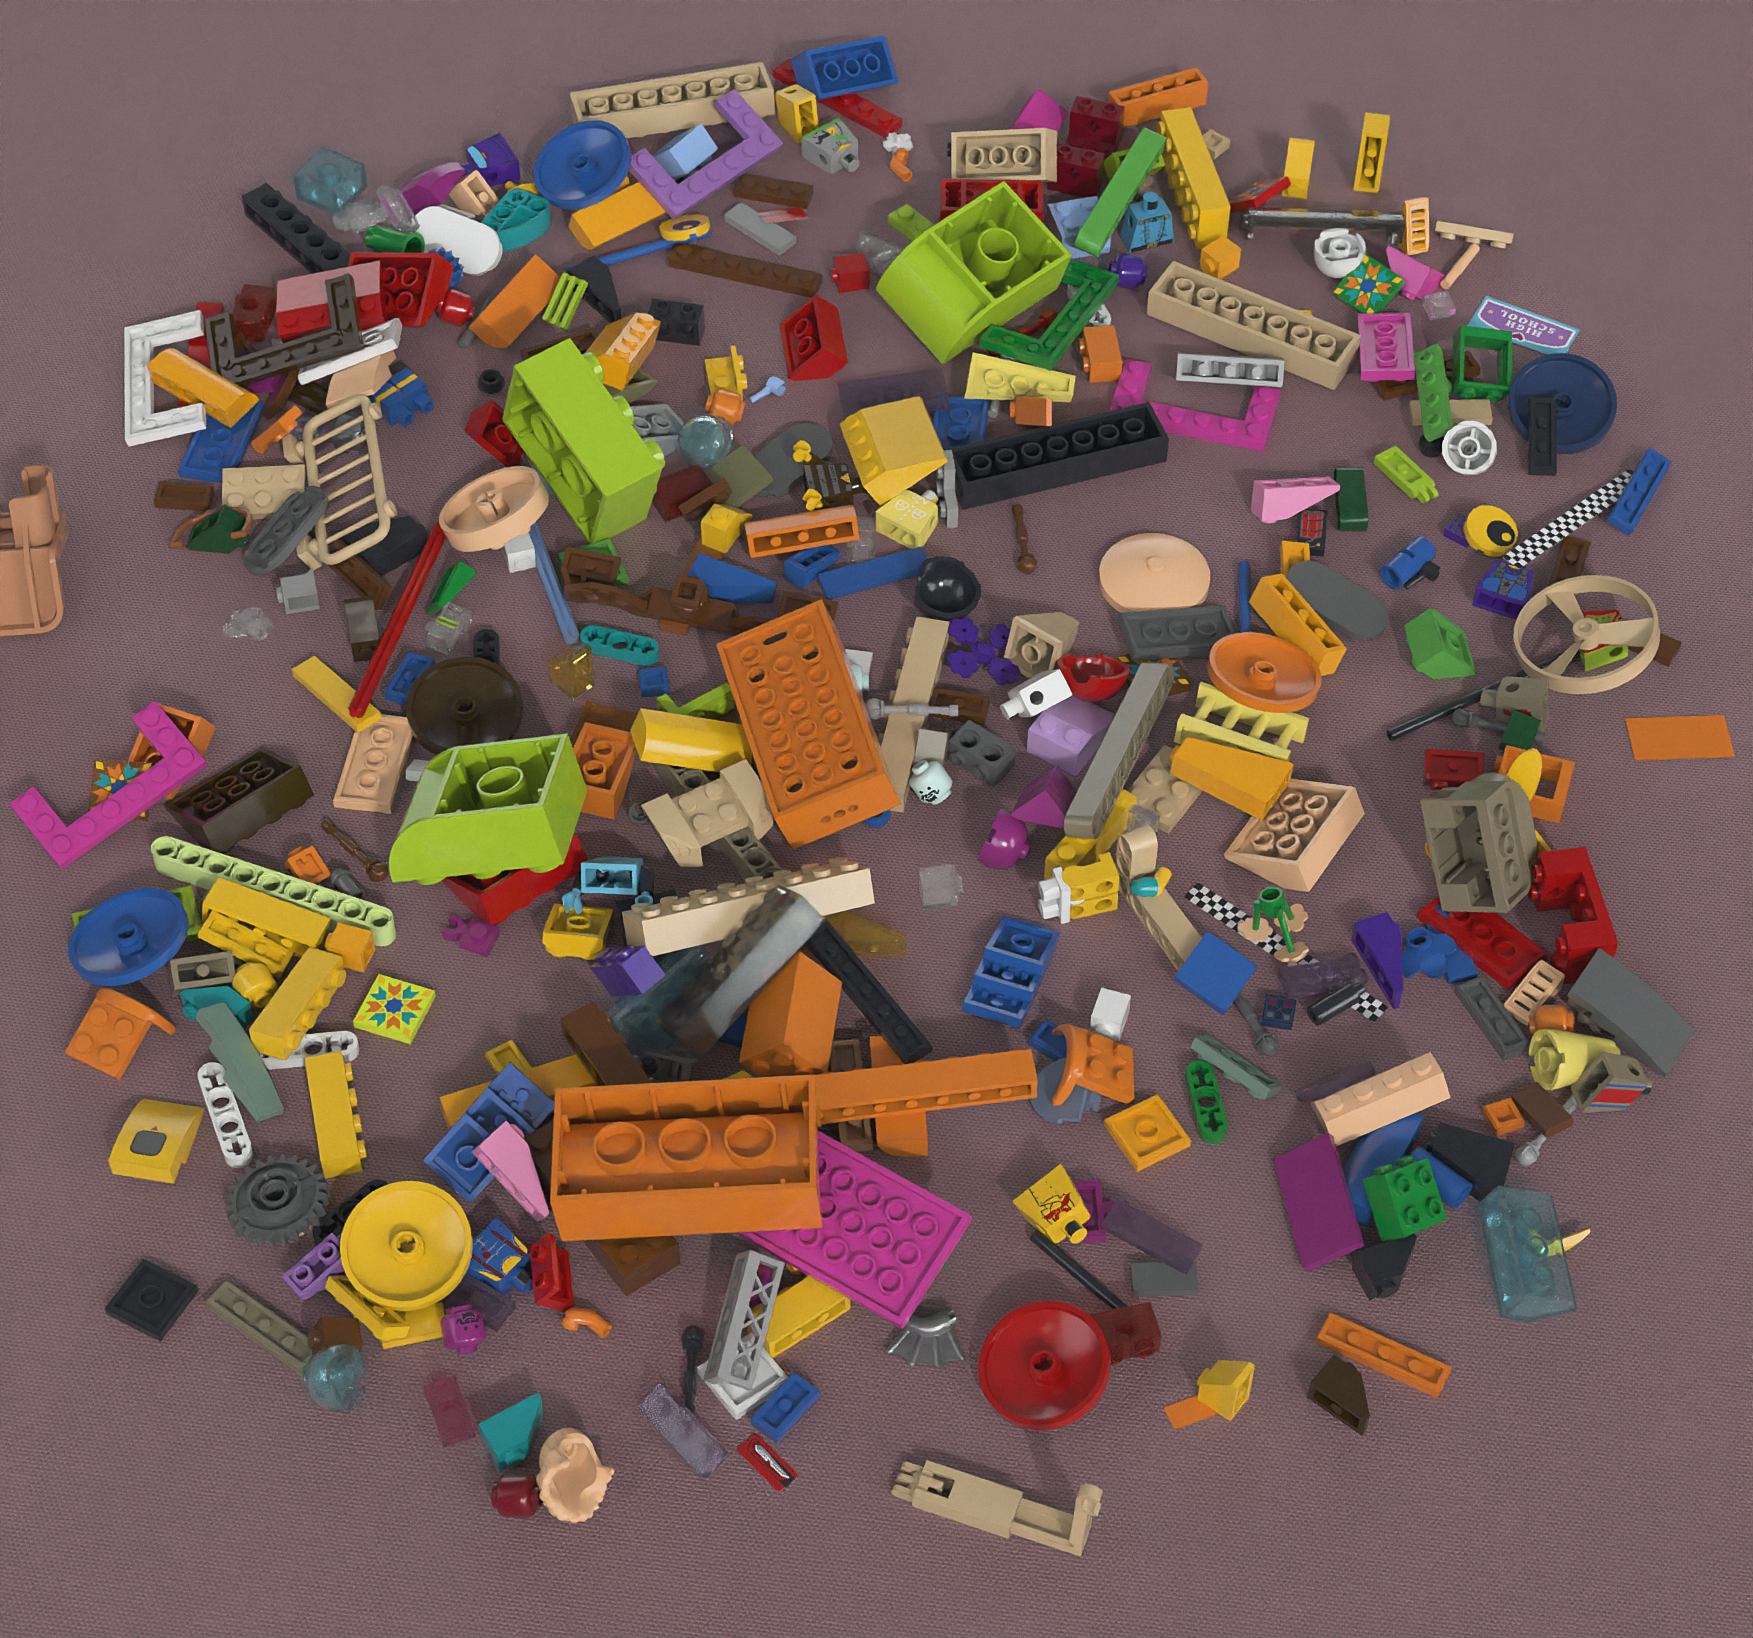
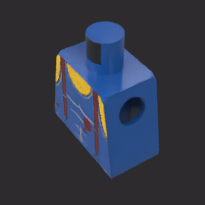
M495 1218L473 1240L472 1257L463 1280L496 1297H503L513 1286L522 1293L527 1294L533 1288L532 1275L528 1272L531 1268L530 1253L515 1235L498 1218Z

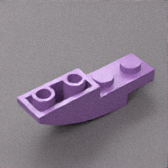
M331 1233L282 1276L302 1300L326 1290L325 1285L329 1276L346 1275L340 1255L342 1233L337 1237Z

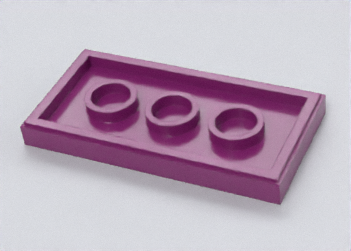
M1326 1133L1273 1158L1302 1267L1309 1272L1364 1246L1334 1137L1330 1133Z

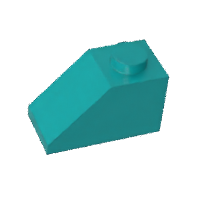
M539 1393L478 1424L481 1441L499 1471L507 1467L519 1465L524 1461L525 1457L530 1455L544 1415L542 1398Z

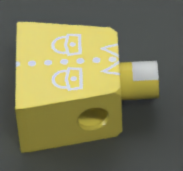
M910 490L903 491L876 511V531L910 549L921 546L923 548L938 523L937 495L931 490H926L921 496Z

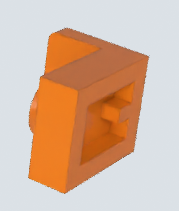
M313 845L306 849L300 846L287 855L288 859L285 862L284 868L286 871L291 870L295 878L316 885L330 878V871Z

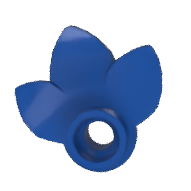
M1423 927L1410 930L1405 939L1406 949L1402 953V974L1406 978H1410L1419 971H1422L1424 975L1430 978L1443 977L1447 970L1445 955H1449L1457 950L1455 941L1447 934H1433Z

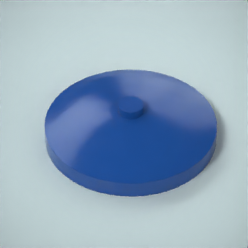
M591 120L573 124L552 137L539 153L534 167L536 187L543 198L557 208L575 210L595 205L610 196L624 181L631 165L632 154L630 145L624 134L616 126L608 122Z
M139 888L122 892L97 905L79 922L69 941V959L78 975L89 983L99 986H118L135 982L160 969L178 952L188 933V915L180 900L166 890Z

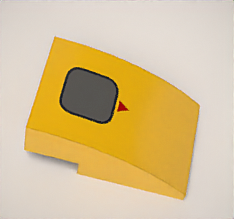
M143 1098L129 1115L108 1159L112 1174L174 1184L181 1163L186 1164L204 1114V1108Z

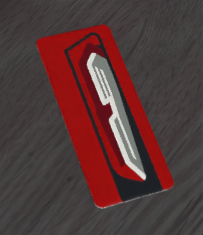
M757 1434L752 1435L737 1448V1452L777 1492H781L798 1477V1474Z

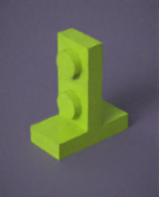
M727 682L681 707H678L667 694L656 698L657 711L706 719H714L734 708V697Z

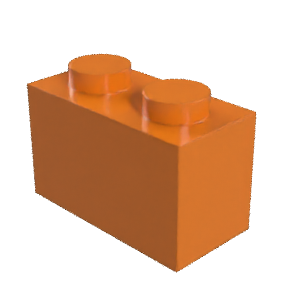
M1115 326L1083 327L1082 338L1078 339L1079 354L1084 355L1082 357L1083 373L1088 374L1089 383L1119 381L1122 373V357Z

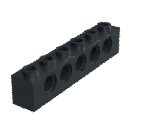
M265 183L242 196L245 216L311 274L348 267L350 254L343 249L339 242L332 240L324 229L318 228L309 216L303 215L294 203L288 202L279 190H274L268 183Z

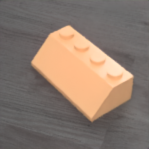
M1429 1052L1311 1102V1106L1325 1132L1330 1133L1334 1137L1337 1147L1451 1097L1444 1074L1432 1053Z

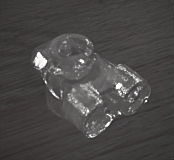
M250 607L245 610L235 609L232 612L231 620L224 624L223 635L236 639L251 637L253 641H260L267 638L273 629V621L270 618L264 617L262 610L258 607Z

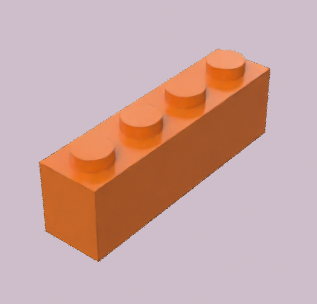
M1195 67L1109 91L1108 103L1125 106L1123 128L1161 118L1162 111L1188 107L1193 109L1206 105L1208 81L1199 68Z

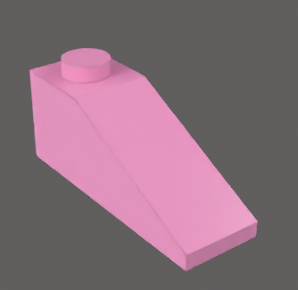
M1329 476L1254 480L1251 512L1264 523H1275L1280 519H1288L1339 491L1340 484Z
M505 1121L479 1144L472 1153L534 1220L539 1222L549 1214V1209L529 1145L524 1140L523 1132L516 1125H510Z

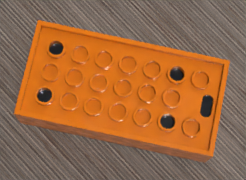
M822 599L716 644L773 817L792 850L901 805L840 634Z

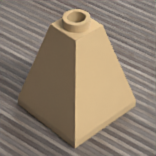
M1062 612L1015 616L1004 658L1010 659L1012 664L1019 667L1020 673L1028 678H1032L1042 671L1057 670V659L1069 653L1075 641L1080 622Z

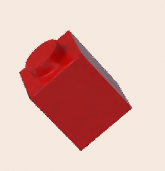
M864 252L834 257V268H830V279L832 284L836 283L839 293L869 289V267Z

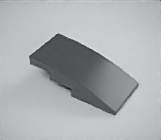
M1601 948L1597 950L1567 994V997L1593 1013L1589 1019L1614 1035L1615 1037L1612 1041L1619 1048L1663 1077L1666 1076L1694 1033V1030L1676 1010L1652 987Z

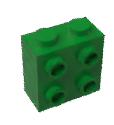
M1414 1155L1405 1156L1395 1160L1396 1166L1393 1167L1392 1163L1373 1168V1175L1362 1179L1381 1241L1404 1238L1447 1220L1428 1158L1415 1160Z

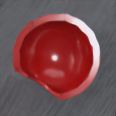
M1103 652L1101 654L1096 653V656H1072L1068 653L1057 659V669H1060L1073 694L1072 696L1086 702H1100L1114 697L1126 684L1130 673V668L1127 664L1111 656L1104 655Z

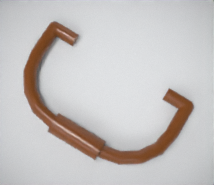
M229 506L246 518L242 530L231 532V538L246 537L252 525L253 516L246 509ZM217 509L206 510L205 513L196 515L180 525L172 536L169 548L185 547L183 540L178 541L183 532L190 526L205 519Z

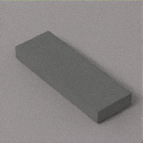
M1482 975L1455 987V994L1503 1061L1529 1050L1530 1041Z

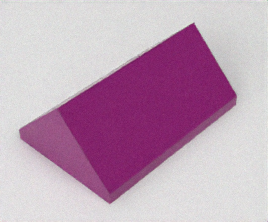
M1057 765L1024 787L1011 816L1017 820L1064 828L1066 813L1077 791Z

